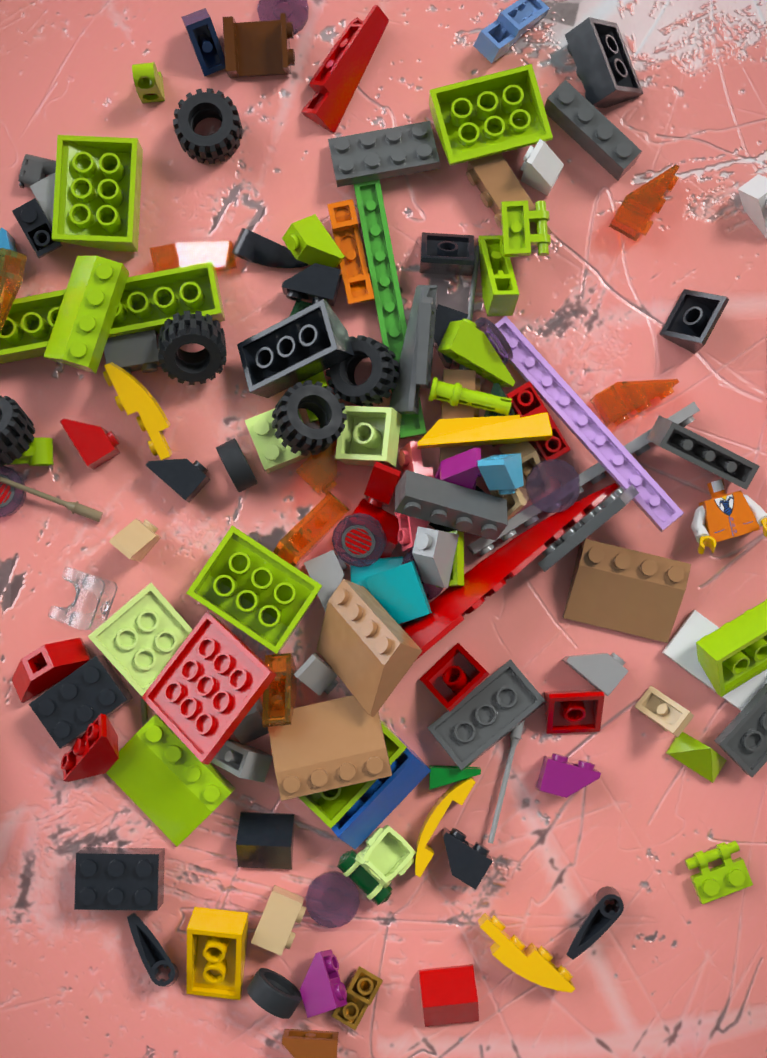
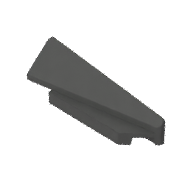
M418 285L415 290L399 368L397 369L400 375L399 379L395 378L397 386L396 389H393L389 407H392L400 414H418L420 388H431L437 285Z

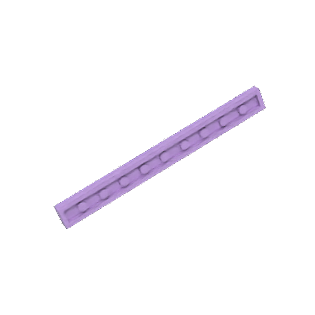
M507 316L503 317L485 332V335L526 382H531L537 394L619 486L626 490L629 486L633 485L637 489L639 494L632 500L661 532L684 514Z

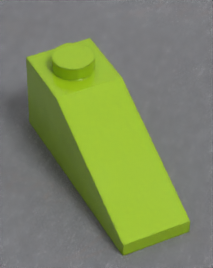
M502 235L479 236L482 297L487 316H513L519 297V290L510 257H503Z
M464 318L450 322L438 351L466 368L476 370V374L498 387H513L515 380L485 333L476 328V323Z

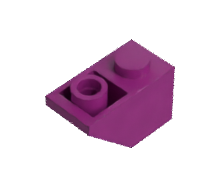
M475 447L441 461L435 478L475 490L477 476H482L477 463L478 460H481V448Z
M553 753L552 757L544 756L536 787L540 791L567 798L599 779L601 773L594 769L595 764L579 760L578 764L568 762L569 757Z
M332 949L315 954L300 988L307 1018L348 1005L346 1001L347 991L345 985L340 980L338 973L339 963L336 956L332 953Z

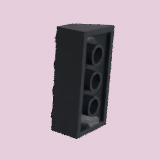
M324 299L237 344L249 392L265 398H270L294 386L296 383L302 382L354 356L347 330Z

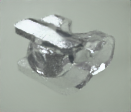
M65 567L62 578L72 583L75 587V600L68 607L51 606L48 617L80 630L94 631L108 618L118 589L117 584L114 581L75 568Z

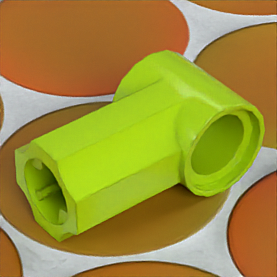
M34 438L33 442L29 444V449L22 453L23 456L9 464H29V466L54 465L53 439Z

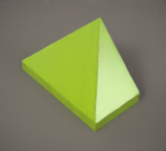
M684 732L679 737H675L666 752L712 783L727 761L712 748Z

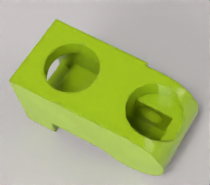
M155 62L133 64L134 84L141 102L165 101L163 76L161 72L157 71Z

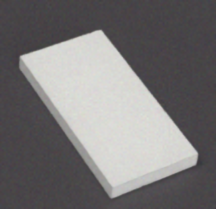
M692 610L662 653L717 693L698 661L696 642L705 635H709L719 629V627L696 610ZM767 669L722 696V698L742 711L767 683Z

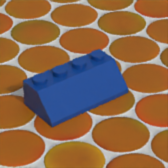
M407 745V748L391 764L392 776L377 779L331 828L339 839L355 850L431 771Z

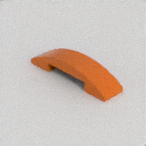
M353 199L327 204L334 241L345 256L340 263V269L348 305L373 301L375 299Z

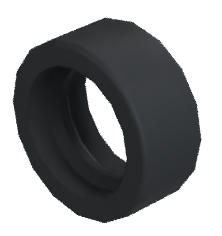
M235 438L216 447L238 492H242L258 483Z
M260 968L247 987L249 996L258 1006L282 1019H289L302 1000L301 993L296 986L282 975L265 968Z

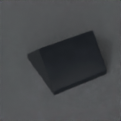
M422 232L420 273L472 276L475 261L474 235Z
M684 289L660 335L693 354L697 353L707 342L729 301L728 297Z
M240 812L236 841L238 867L292 869L295 814Z

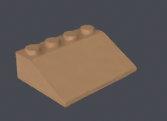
M584 539L579 544L563 618L668 643L686 591L691 564Z
M345 579L342 580L328 600L317 651L366 712L374 717L421 654L422 650L365 587Z
M354 695L266 714L281 801L392 776L379 711L374 717L370 716Z

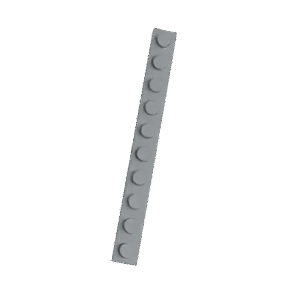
M692 402L667 419L685 427L695 420L693 415L700 410L695 402ZM651 429L624 446L630 454L635 453L638 457L651 448L648 444L650 441L647 440ZM598 462L513 516L497 540L501 538L504 542L517 534L515 528L521 524H524L525 527L539 520L537 514L546 509L550 513L562 505L559 500L568 495L572 499L584 491L582 485L591 481L594 485L606 477L604 473L606 470ZM480 537L467 547L472 555L479 552L482 556L495 548L492 544L495 540Z

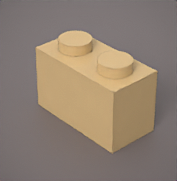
M274 885L251 943L280 956L284 948L290 949L296 933L291 932L295 922L301 923L306 911V907L302 906L304 897Z

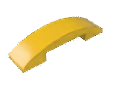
M473 777L460 780L451 786L428 813L420 830L415 849L416 876H422L434 855L433 848L427 845L452 800L463 805L476 782Z

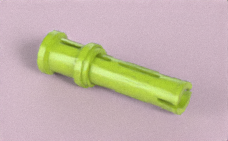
M433 377L428 401L435 399L448 402L453 407L461 404L507 416L512 403L511 398L463 388L458 382L450 384L438 381L437 377Z

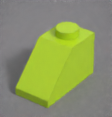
M316 214L292 223L282 237L294 257L309 265L317 263L337 268L345 257Z

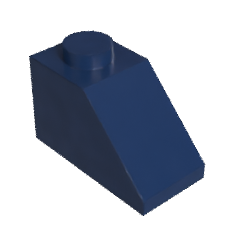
M206 8L181 17L204 77L226 69L225 56Z

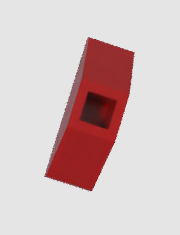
M530 381L506 394L507 398L512 399L511 409L513 414L520 415V418L548 412ZM549 412L552 437L549 440L528 441L547 464L571 450Z
M75 638L44 644L23 657L12 677V682L20 701L25 703L91 660L83 640Z
M100 714L93 723H90L87 731L81 738L76 740L72 749L64 754L61 761L63 781L71 782L104 774L119 759L118 735L105 714Z

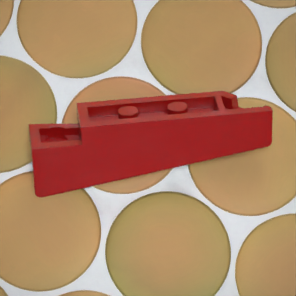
M378 5L372 7L363 21L357 17L348 24L309 83V86L316 93L301 113L330 132H336L389 22L388 17Z

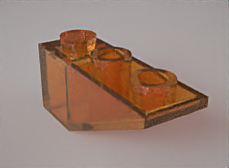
M674 165L626 195L609 227L634 241H637L641 234L646 236L653 224L650 217L653 212L658 214L666 201L662 197L666 189L671 192L679 179L675 174L680 166Z
M678 379L616 382L594 395L590 401L606 427L612 423L617 427L630 419L627 414L637 410L639 414L652 406L650 401L659 396L660 400L674 393L673 387L679 381Z

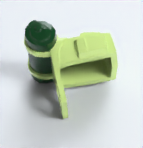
M385 825L383 828L378 827L365 841L367 846L358 854L353 850L344 853L337 865L343 872V875L349 877L367 895L366 897L377 906L389 899L392 894V887L389 884L397 875L402 876L415 861L413 857L416 854V851L408 842L388 825Z

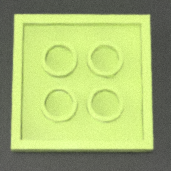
M150 582L89 634L88 638L134 689L143 696L193 629Z

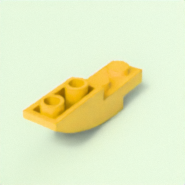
M113 362L104 365L106 369L103 372L104 378L108 386H114L118 396H115V401L120 411L125 410L127 415L138 411L140 416L136 417L142 432L147 430L151 440L148 441V445L154 456L158 455L160 460L170 457L172 452L162 430L168 428L171 424L156 399L135 377Z
M484 913L478 919L480 928L495 941L490 947L492 955L503 965L521 977L540 986L569 993L575 990L571 981L573 978L571 973L562 965L558 968L551 961L553 956L543 946L537 948L531 943L523 950L526 947L525 944L516 935L510 937L504 931L506 926L495 915L490 918Z

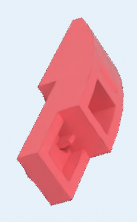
M410 441L400 449L398 460L400 466H402L403 474L406 470L434 478L433 467H423L421 449H417L418 441ZM395 512L399 520L398 541L402 546V552H408L414 547L417 527L426 528L429 521Z

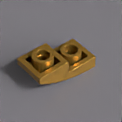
M359 966L346 987V1001L348 1005L334 1009L331 1016L356 1030L383 980Z

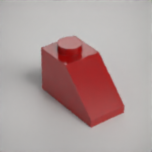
M62 419L60 421L86 465L93 470L120 454L117 445L120 443L112 431L107 432L100 426L69 419Z
M376 461L364 492V497L368 498L367 503L381 509L383 505L389 507L396 490V485L401 478V471Z

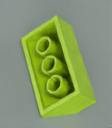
M77 256L44 358L91 373H97L129 276V271L123 263L100 256Z
M767 599L696 642L698 661L720 697L767 669Z
M381 720L391 765L407 747ZM376 780L298 798L327 826L332 828Z

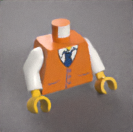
M723 479L707 483L711 499L699 503L691 524L694 536L699 543V554H704L705 546L709 547L711 552L714 553L717 545L716 542L760 530L759 526H763V534L767 537V513L754 500L741 491L727 494Z

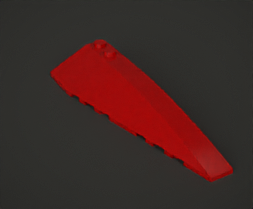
M613 483L590 494L518 535L464 574V586L448 587L429 603L432 613L399 624L422 650L418 658L464 620L463 616L465 614L475 611L483 604L486 597L496 593L507 583V579H512L545 551L547 549L546 546L560 538L566 532L565 530L581 520L589 510L591 511L619 486Z

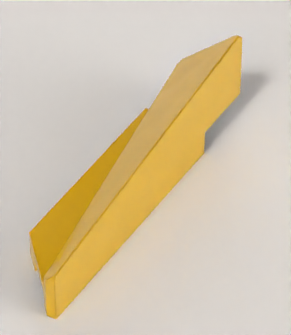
M548 412L520 418V415L439 419L424 437L418 441L417 449L514 444L523 441L549 440L552 437V429Z

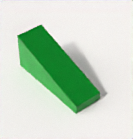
M429 765L431 770L429 772V790L480 775L481 768L468 766L465 770L461 771L458 766Z

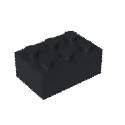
M98 655L29 703V705L61 749L81 737L87 731L89 724L93 723L100 714H105L109 717L134 698L105 656Z
M82 848L76 853L74 910L158 911L164 899L165 848Z

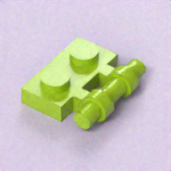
M528 200L501 202L503 257L530 256L531 245L538 246L539 256L549 255L548 245L551 244V236L547 230V222L550 219L549 211L546 210V201L535 202V211H529ZM529 222L536 223L537 234H530Z
M736 841L727 844L725 842L716 845V848L704 853L703 851L696 852L693 857L685 860L688 870L696 867L699 868L700 873L692 875L690 878L702 904L753 885L744 860L741 857L734 860L731 859V854L740 851ZM721 858V865L709 869V862Z

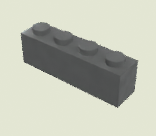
M566 80L547 98L544 106L546 114L617 181L636 163L642 151Z
M660 415L647 437V440L746 490L760 467Z
M409 470L404 472L396 485L395 512L495 541L508 525L507 499Z

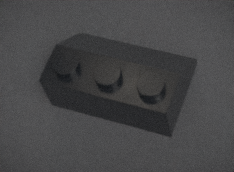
M588 17L565 34L568 52L574 59L577 67V76L582 81L586 91L585 98L594 107L607 108L637 98L643 94L617 23Z

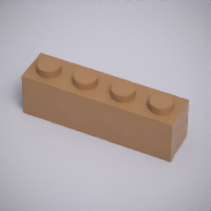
M501 153L468 161L467 178L473 186L477 185L481 192L482 202L487 208L491 207L495 213V222L500 229H502L501 202L528 200L529 211L536 210L532 200ZM529 222L530 234H537L536 223ZM547 225L548 234L551 235L552 231ZM531 245V251L538 246Z
M443 370L442 382L450 384L458 382L463 388L480 391V378H476V370ZM441 401V419L479 417L478 408L461 404L453 407L450 406V403ZM473 446L440 448L439 465L441 461L470 450Z

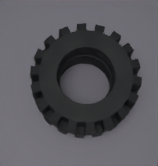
M207 88V92L197 89V94L192 95L190 92L186 95V101L182 99L179 101L180 109H175L174 131L182 149L188 153L190 158L194 159L196 157L198 162L203 164L205 160H208L209 164H215L216 159H219L221 163L225 161L224 156L228 155L231 157L234 154L233 148L238 149L240 146L239 139H242L243 133L238 110L228 96L225 98L223 92L218 90L214 94L211 88ZM205 118H216L222 121L220 129L212 135L202 136L194 132L196 125Z
M189 310L184 311V315L181 316L179 313L173 315V320L168 318L164 322L165 327L161 326L158 336V359L162 370L168 372V377L171 379L178 378V382L182 384L187 381L189 385H195V382H200V384L206 383L208 378L213 380L216 378V373L220 374L222 372L223 365L227 361L226 339L224 330L220 328V323L217 320L212 322V316L209 314L202 316L200 311L190 314ZM190 343L205 347L198 352H186L180 349L183 345Z
M358 335L357 338L351 336L349 339L354 356L326 370V376L331 377L327 382L330 387L334 388L333 392L335 394L338 393L341 399L347 402L367 407L373 406V403L379 405L383 402V397L388 399L392 395L389 392L391 388L396 389L397 384L394 381L395 378L399 379L400 373L395 369L399 368V363L394 360L395 354L386 345L363 335ZM370 358L372 363L371 375L366 382L357 386L354 380L355 368L360 361Z
M311 380L305 381L303 384L298 382L293 387H290L278 401L272 413V418H274L272 428L277 429L275 436L277 439L282 438L283 442L281 444L285 448L288 445L291 447V452L295 454L301 451L302 456H307L311 452L313 456L321 451H325L341 435L340 433L345 428L343 423L347 420V414L342 413L345 405L344 403H339L338 400L341 397L338 393L334 395L331 392V387L327 386L324 388L322 383L318 381L314 385ZM304 408L313 412L319 420L320 429L306 426L299 418L298 409Z
M1 395L0 468L4 464L9 465L13 463V460L23 456L22 453L29 449V444L33 442V434H35L33 422L18 403L8 396L2 397Z

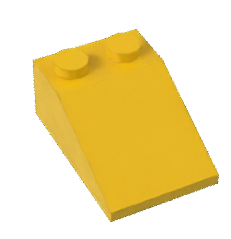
M194 907L187 927V994L241 1000L248 938V913Z

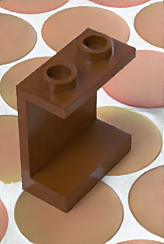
M280 13V20L236 23L233 16L223 17L225 67L230 78L291 74V66L295 65L294 49H290V39H294L293 22L288 21L286 13Z

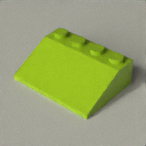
M532 64L429 91L430 111L450 166L537 144L540 139L544 142L553 139Z
M57 135L52 225L53 241L110 251L138 252L143 149L138 138Z
M232 525L186 594L274 653L279 654L322 588V585Z
M157 714L119 751V759L106 772L176 847L236 789L211 763L209 765L201 763Z

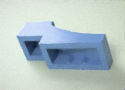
M518 0L503 10L496 21L480 31L473 46L488 61L493 63L506 54L509 48L532 26L544 18L550 8L542 0Z

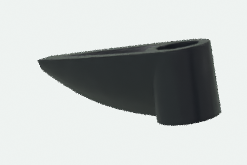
M245 228L241 229L231 252L248 262L273 268L308 266L307 263L297 260L288 248Z
M606 886L598 890L596 894L597 903L583 921L566 954L572 960L596 942L622 914L624 904L619 892L615 888ZM607 899L610 901L614 900L615 903L613 905L608 904L606 906L605 901Z
M132 913L127 917L129 927L151 980L161 987L173 985L179 975L177 966L171 962L163 947L144 922L135 913ZM163 966L166 969H171L167 981L163 978L159 979L160 969Z

